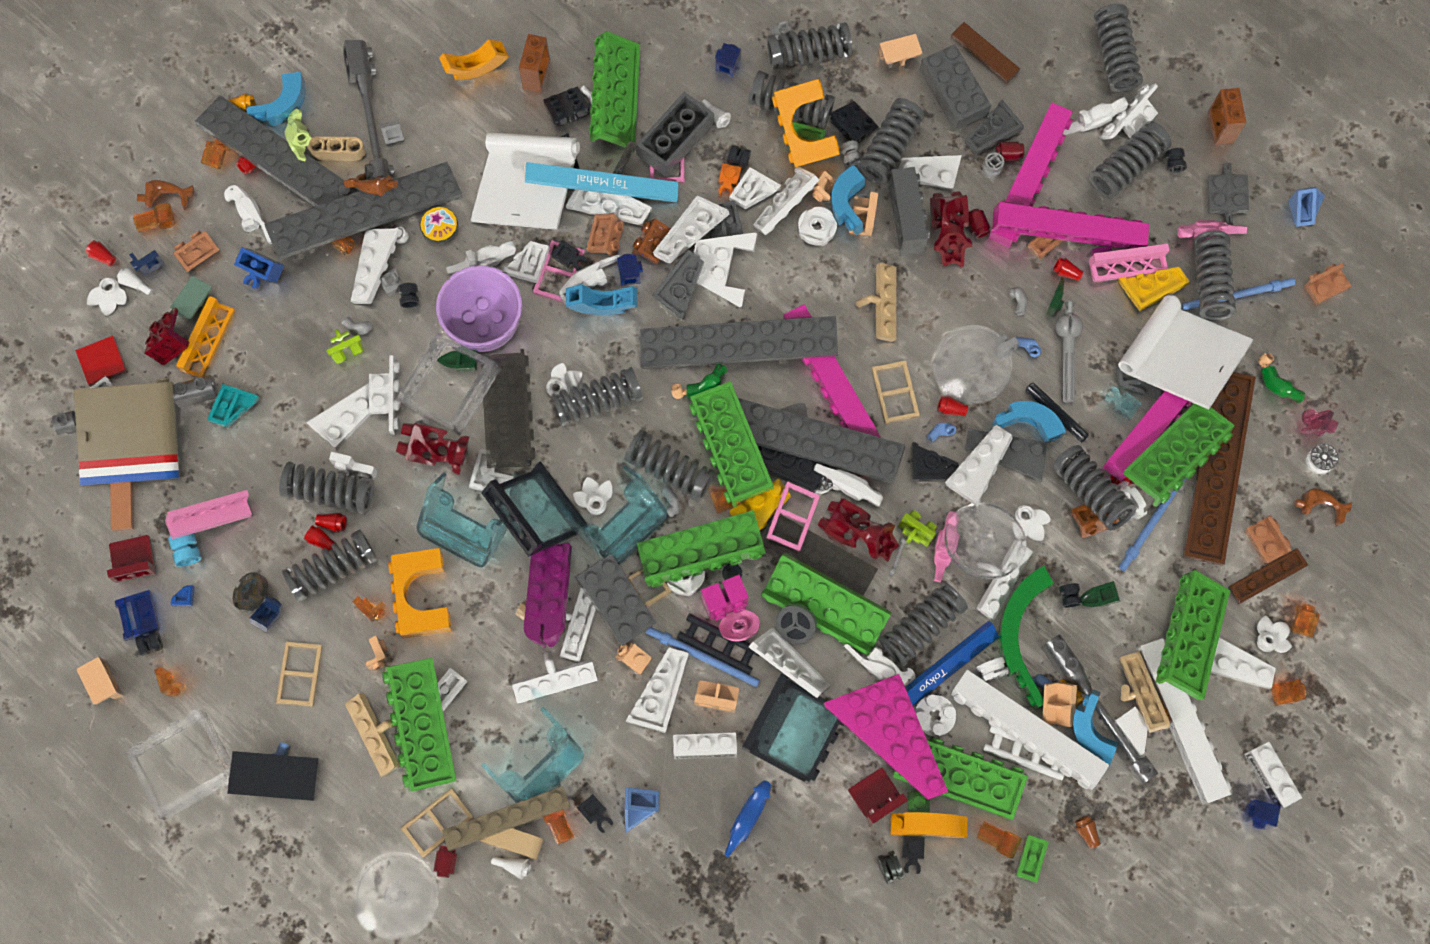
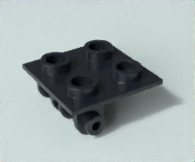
M578 86L543 99L553 118L554 126L558 125L560 127L568 123L566 118H568L569 122H572L570 116L577 120V118H582L590 113V107Z
M855 101L830 113L831 124L839 132L843 131L842 135L846 136L848 141H857L859 143V138L879 128Z

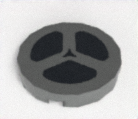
M795 603L787 605L780 611L776 618V627L781 637L789 643L803 644L809 641L816 632L817 621L813 612H810L806 606Z

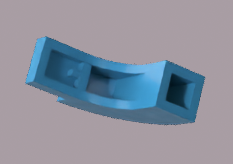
M301 72L282 74L283 89L280 96L269 104L247 107V114L260 123L268 120L271 127L286 122L294 109L301 108L305 98V81Z
M853 165L837 178L833 186L832 212L839 226L845 223L849 231H853L858 235L863 232V222L851 209L849 201L856 193L865 188V178Z
M583 284L566 288V307L580 313L592 315L625 313L626 309L637 307V288L631 286L613 291H598L590 289Z
M1018 401L1009 404L1007 408L1008 413L1004 411L997 414L992 423L993 427L998 425L1001 428L1018 422L1028 423L1037 429L1043 442L1046 443L1060 439L1066 433L1061 420L1052 410L1042 404L1031 401Z
M1093 689L1091 695L1086 694L1082 704L1086 708L1079 705L1076 708L1073 721L1074 732L1080 746L1100 758L1110 767L1118 742L1102 736L1094 727L1093 712L1101 692Z

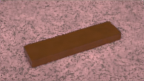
M965 22L951 34V38L1006 84L1020 71L1016 64Z
M1298 548L1230 585L1228 589L1239 605L1307 567L1308 564Z

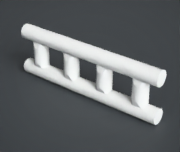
M990 727L989 732L994 733L995 736L991 745L985 743L983 747L984 752L1058 780H1063L1064 774L1059 771L1057 766L1052 764L1050 768L1039 764L1041 756L1036 752L1033 753L1031 760L1020 757L1019 754L1024 744L1018 740L1014 742L1011 753L999 749L1003 737L1012 739L1001 728Z

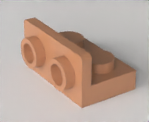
M595 214L587 251L590 253H607L611 257L617 254L623 231V222L615 214Z
M199 230L190 236L192 240L187 244L183 241L174 247L176 251L173 254L186 272L219 251L206 231L201 233Z
M1343 263L1337 266L1332 264L1325 269V272L1321 274L1316 272L1308 277L1309 281L1304 287L1316 306L1351 288V284L1342 272L1344 268Z
M1271 515L1244 530L1265 565L1291 551V544L1288 538L1283 536L1279 530V523Z

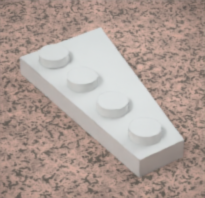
M799 166L796 167L794 170L796 174L792 179L788 178L786 180L784 190L774 196L772 206L765 208L753 226L764 235L771 232L775 225L785 218L795 205L801 202L806 193L815 187V184L819 181L816 175Z
M576 189L566 204L567 209L593 215L615 214L623 222L640 226L644 225L652 211V207L630 196Z
M399 228L365 230L351 302L354 304L372 303L381 283L380 276L388 267L387 260L390 254H393L396 246L394 244L397 237H401L402 231Z
M369 383L306 422L336 450L371 415L369 413Z
M773 627L749 646L750 649L816 698L831 686Z
M1219 638L1211 673L1271 689L1276 668Z

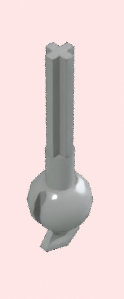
M1073 301L1065 302L1066 310H1064V315L1058 318L1055 325L1058 335L1063 338L1062 402L1066 403L1075 402V338L1083 330L1082 320L1074 314L1072 309L1074 306Z

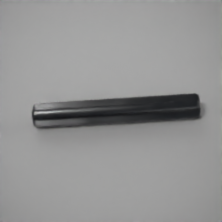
M1034 382L1027 386L1026 392L1039 404L1052 410L1061 420L1063 426L1076 439L1084 442L1088 438L1089 433Z

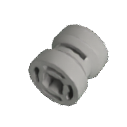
M849 141L840 146V152L845 157L844 163L846 167L856 166L862 159V154L858 151L859 145L857 141Z
M996 152L986 156L982 169L987 177L995 178L1000 175L1004 165L1003 156Z

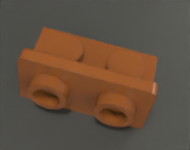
M656 218L649 222L646 221L641 229L642 234L640 238L638 237L633 243L632 247L634 249L632 254H639L651 263L657 264L659 258L655 257L653 252L671 228Z
M1085 504L1071 509V514L1080 527L1082 538L1094 536L1099 532L1107 530L1106 526L1099 520L1098 515L1093 514L1091 508ZM1119 518L1113 524L1119 522Z

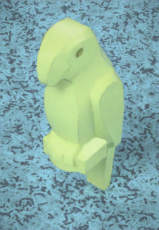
M294 109L288 117L285 136L298 160L305 162L304 152L312 137L307 132L306 125L301 122L302 111Z

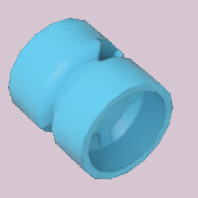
M195 533L172 539L171 536L168 537L170 548L172 551H175L172 554L175 566H189L202 559L199 548L195 546L197 544Z

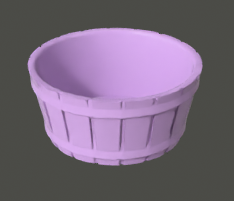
M471 266L454 273L441 287L436 301V314L445 333L466 349L478 352L492 351L506 344L516 332L522 313V299L517 285L506 273L489 266Z

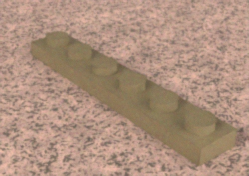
M562 786L444 829L442 832L448 851H452L570 808L565 789Z

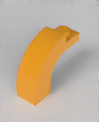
M488 39L479 49L470 54L453 55L443 53L439 59L445 72L453 74L455 80H468L494 70L509 58V55L502 41Z
M921 812L891 814V835L967 838L968 817Z

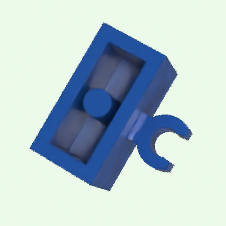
M241 247L234 263L235 266L250 273L244 278L243 284L249 285L250 281L253 280V289L260 287V278L277 283L284 268V264L244 247Z

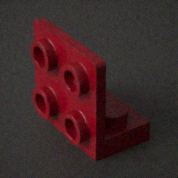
M177 308L170 312H165L159 321H154L149 327L150 334L145 342L146 349L144 354L163 366L189 346L188 340L173 331L179 311Z
M149 535L109 544L112 569L107 570V575L113 582L118 583L156 574Z
M883 768L878 769L848 789L849 794L870 826L908 801L904 794L900 795Z

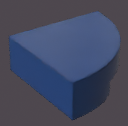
M184 586L172 597L170 605L193 606L194 586Z

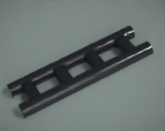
M691 613L688 614L686 621L691 624L686 634L681 631L678 633L677 639L749 675L751 674L753 667L748 664L753 654L758 657L760 655L749 648L750 643L744 640H727L721 635L719 627ZM698 627L709 632L704 643L693 638ZM716 636L728 641L722 652L711 647ZM735 645L746 650L741 661L730 656Z

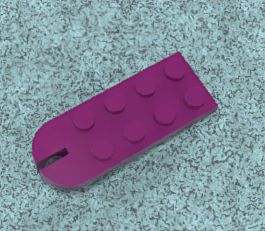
M570 543L554 545L532 555L530 559L524 633L533 643L539 644L546 648V644L550 648L555 646L565 628L572 554Z

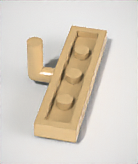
M879 263L876 265V295L869 294L857 300L856 306L860 308L869 303H875L876 338L893 342L896 340V267Z
M1140 651L1120 657L1119 661L1130 687L1128 685L1121 687L1120 699L1124 702L1136 699L1149 733L1170 727V722Z
M357 694L346 702L345 706L380 776L383 777L400 766L384 734L385 730L396 727V725L392 726L391 719L379 724L365 694Z

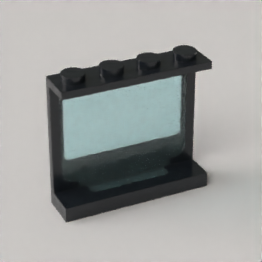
M541 461L535 465L531 472L500 484L496 479L491 480L481 492L528 557L577 536L587 525V522Z
M781 673L742 749L809 784L810 780H816L820 772L816 768L820 761L825 762L829 751L826 750L829 743L834 745L839 735L836 732L839 724L841 726L844 724L824 707V703L827 702L826 699L820 696L816 698L803 687L788 680V676Z

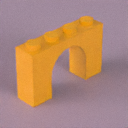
M820 78L774 92L775 96H772L774 107H778L780 115H777L780 127L784 126L785 133L783 134L785 145L789 144L791 152H788L791 164L794 163L795 167L840 155L841 152L836 134L816 140H807L799 136L793 126V115L799 106L825 97Z
M435 548L391 555L392 562H388L389 572L393 574L394 579L391 582V591L396 596V601H393L394 613H398V621H395L396 632L400 633L404 639L452 631L450 611L447 607L421 611L412 608L407 601V590L413 580L422 575L445 572L441 549Z

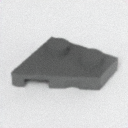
M735 200L719 204V206L728 209L729 215L711 229L709 239L744 234Z
M1119 366L1115 367L1119 387L1156 400L1159 399L1161 396L1160 388L1127 375L1120 370Z

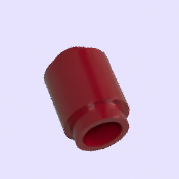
M1018 141L1000 142L999 146H996L995 152L1002 155L1004 161H1019V159L1024 158V144Z
M979 209L969 211V228L976 239L990 234V225L983 210Z
M439 846V851H436L433 872H437V877L449 878L450 874H454L458 855L456 854V849L448 851L447 846Z

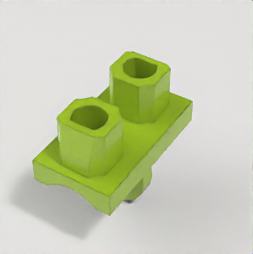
M336 329L334 331L337 336L331 338L330 341L332 344L340 341V344L326 350L328 355L332 356L334 361L339 364L347 360L342 351L343 349L350 347L354 356L363 352L362 344L360 343L362 340L357 335L344 341V338L350 336L348 330L340 334L339 330Z
M912 510L909 514L905 513L897 527L902 529V533L908 536L906 543L910 544L914 540L918 544L921 542L928 547L936 535L937 525L931 521H928L926 525L919 522L921 515L915 510Z

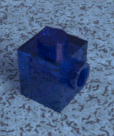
M723 43L722 48L718 49L715 55L716 71L733 77L741 59V49L734 44Z
M624 254L621 257H617L621 286L641 283L639 273L643 272L642 263L637 261L636 255Z
M1256 799L1252 800L1245 808L1246 822L1252 823V827L1265 830V827L1275 828L1277 827L1281 806Z

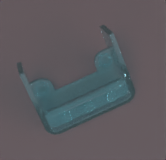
M626 465L622 468L632 480L624 489V497L628 502L601 529L595 524H587L582 528L572 519L567 521L579 537L601 559L608 554H612L619 565L637 548V543L643 542L667 517V509L643 477Z
M443 472L427 488L416 526L417 532L421 537L477 567H484L490 561L506 534L507 527L501 519H491L487 526H484L453 509V496L443 490L447 476Z
M544 707L540 709L542 714L554 725L549 729L546 736L547 742L553 750L522 778L517 772L510 770L504 772L498 778L485 763L481 765L516 803L554 790L584 759V752L581 747Z

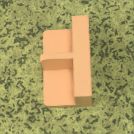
M916 34L880 43L878 53L880 59H885L886 64L899 61L900 65L904 66L906 59L921 56L922 50Z
M871 192L870 198L854 197L852 210L863 222V232L860 233L862 235H872L878 193Z
M97 657L77 668V672L93 704L97 705L110 697L116 700L123 696L104 659Z
M700 680L694 705L735 713L739 688L722 685L721 682L712 683Z
M1064 682L1045 684L1044 722L1049 725L1057 724L1073 727L1077 685Z

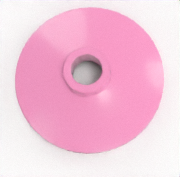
M748 610L739 613L731 612L721 620L719 630L721 635L727 640L742 641L756 634L760 627V621L755 613Z

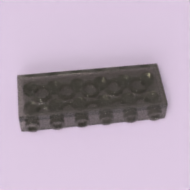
M520 349V353L480 355L487 469L531 466L532 459H535V447H531V441H534V430L529 427V422H533L532 410H528V404L531 403V392H527V385H530V373H526L525 368L529 367V357L525 355L524 349Z
M775 514L767 521L765 528L760 530L766 552L760 558L766 557L771 560L770 563L775 567L785 552L864 596L878 571V568L810 530H807L800 551L767 539L766 536ZM779 514L772 535L797 545L803 527Z

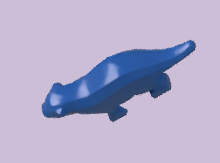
M764 780L757 787H753L754 792L747 799L730 830V840L725 851L726 857H729L735 848L748 838L765 807L766 799L770 798V782Z

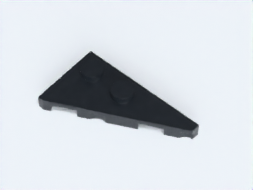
M912 442L913 482H946L960 466L954 460L940 456L935 451H929L918 446V443Z

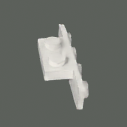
M1156 83L1145 84L1140 87L1139 93L1128 101L1127 109L1118 113L1113 123L1104 129L1105 132L1101 135L1102 140L1113 139L1121 129L1131 139V136L1138 132L1142 126L1154 119L1158 112L1149 102L1148 98L1157 89L1158 85Z
M389 355V373L369 374V413L389 414V432L392 436H395L396 429H399V418H396V410H399L400 404L399 399H396V392H399L400 384L399 380H396V373L400 372L399 361H396L394 355Z

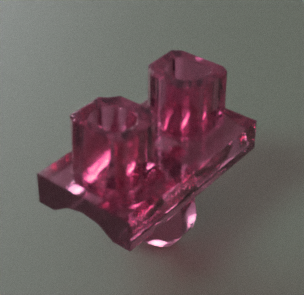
M1308 409L1302 413V421L1306 427L1301 432L1305 435L1314 433L1317 436H1322L1325 431L1331 434L1336 431L1339 422L1332 419L1334 412L1331 410L1317 413L1313 409Z

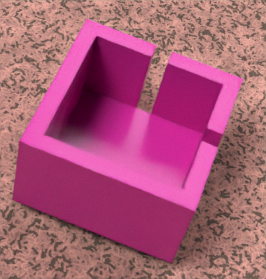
M740 575L722 581L723 589L720 588L719 583L701 589V599L710 620L715 619V621L727 617V613L733 611L734 613H739L746 609L745 606H748L749 597Z

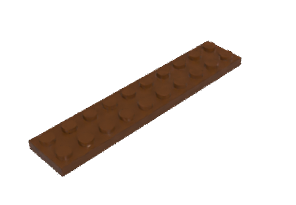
M1233 372L1211 408L1235 426L1231 432L1233 434L1231 439L1226 444L1222 442L1218 452L1214 456L1210 454L1208 461L1203 467L1198 466L1183 557L1220 566L1225 564L1255 376Z

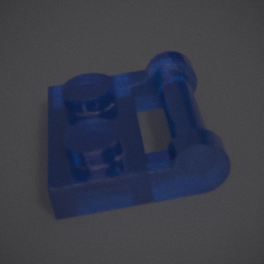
M150 590L114 601L115 607L119 610L124 631L122 634L124 641L160 630ZM129 604H131L137 628L134 630H132L131 623L126 607Z

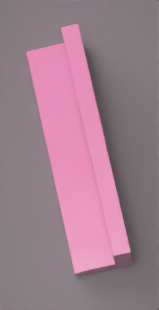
M1168 244L1095 253L1088 261L1093 282L1115 280L1122 277H1136L1138 274L1147 275L1159 270L1168 269L1165 256L1170 251ZM1153 259H1160L1162 268H1155L1150 262ZM1140 262L1145 267L1143 270L1138 271L1132 267V264ZM1116 264H1121L1127 269L1124 273H1119L1113 268ZM1102 266L1108 271L1106 275L1098 276L1096 267Z
M244 490L167 512L165 523L171 538L176 539L251 517L252 513L247 503L248 491Z

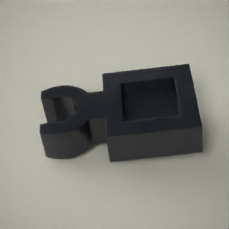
M563 240L551 255L553 259L567 268L570 264H573L576 271L582 269L578 266L579 262L588 263L586 257L577 256L579 253L578 249Z
M593 794L577 807L590 824L594 821L597 822L600 832H605L602 828L603 822L607 821L611 826L613 825V821L609 817L602 815L607 810Z
M903 836L902 858H908V862L904 866L905 873H908L909 866L913 865L916 867V874H920L921 866L918 863V859H924L925 837Z

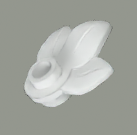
M104 278L101 280L99 287L90 291L87 304L89 306L99 305L103 314L108 316L115 311L117 304H126L127 295L123 289L119 288V284L115 279Z
M564 363L556 365L551 371V379L546 384L547 393L552 396L551 393H555L560 397V390L565 389L570 396V387L578 386L582 373L575 370L567 371ZM554 384L559 385L560 389L558 391L552 389Z
M587 477L583 483L582 491L573 493L575 503L580 507L587 508L588 512L593 515L602 514L606 509V502L612 497V484L610 481H606L599 486L596 481ZM599 503L600 507L594 508L593 504Z
M1027 505L1020 506L1015 512L1016 522L1013 525V533L1020 542L1027 536L1032 540L1042 541L1044 539L1043 525L1049 523L1051 519L1043 510H1033ZM1026 513L1028 518H1022L1021 514Z
M1268 616L1262 617L1257 624L1259 632L1257 637L1258 648L1264 652L1275 650L1279 653H1285L1290 650L1292 645L1286 640L1290 633L1288 624L1285 622L1273 624Z

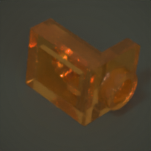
M217 139L207 141L201 163L221 169L226 151L231 149Z
M726 489L711 493L717 514L733 509L732 503H727L723 492L727 491Z
M357 596L352 601L371 622L378 621L386 613L387 607L382 601L373 610L374 606L366 598L362 600Z
M1296 605L1297 613L1291 631L1312 638L1320 614L1312 605Z
M163 667L154 669L160 691L165 696L174 697L186 689L185 685L181 682L171 684L174 683V679L170 671Z
M1301 679L1274 684L1271 688L1275 706L1300 702L1306 696V688L1301 683Z

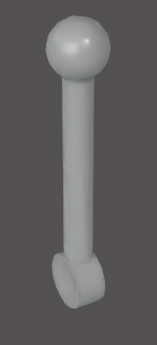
M905 536L900 538L901 543L889 575H894L904 544H906L907 537Z

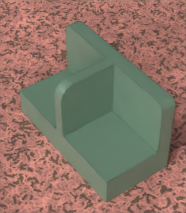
M192 276L171 305V310L177 308L179 310L177 316L192 319L199 308H204L203 301L211 292V286Z

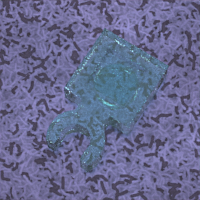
M1112 386L1110 391L1114 393V397L1106 394L1104 397L1105 401L1115 403L1116 405L1113 409L1130 420L1142 403L1127 392L1122 396L1118 388Z

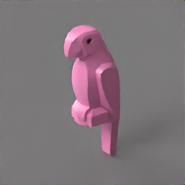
M1197 220L1193 224L1180 225L1177 236L1179 238L1194 237L1195 239L1199 234L1207 231L1246 234L1247 226L1231 225L1215 220Z
M954 511L948 513L944 528L939 530L936 540L934 581L939 583L942 581L945 568L949 566L958 541L959 535L956 533V526L959 515L958 512Z

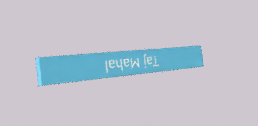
M526 162L524 183L677 202L678 182L530 162Z

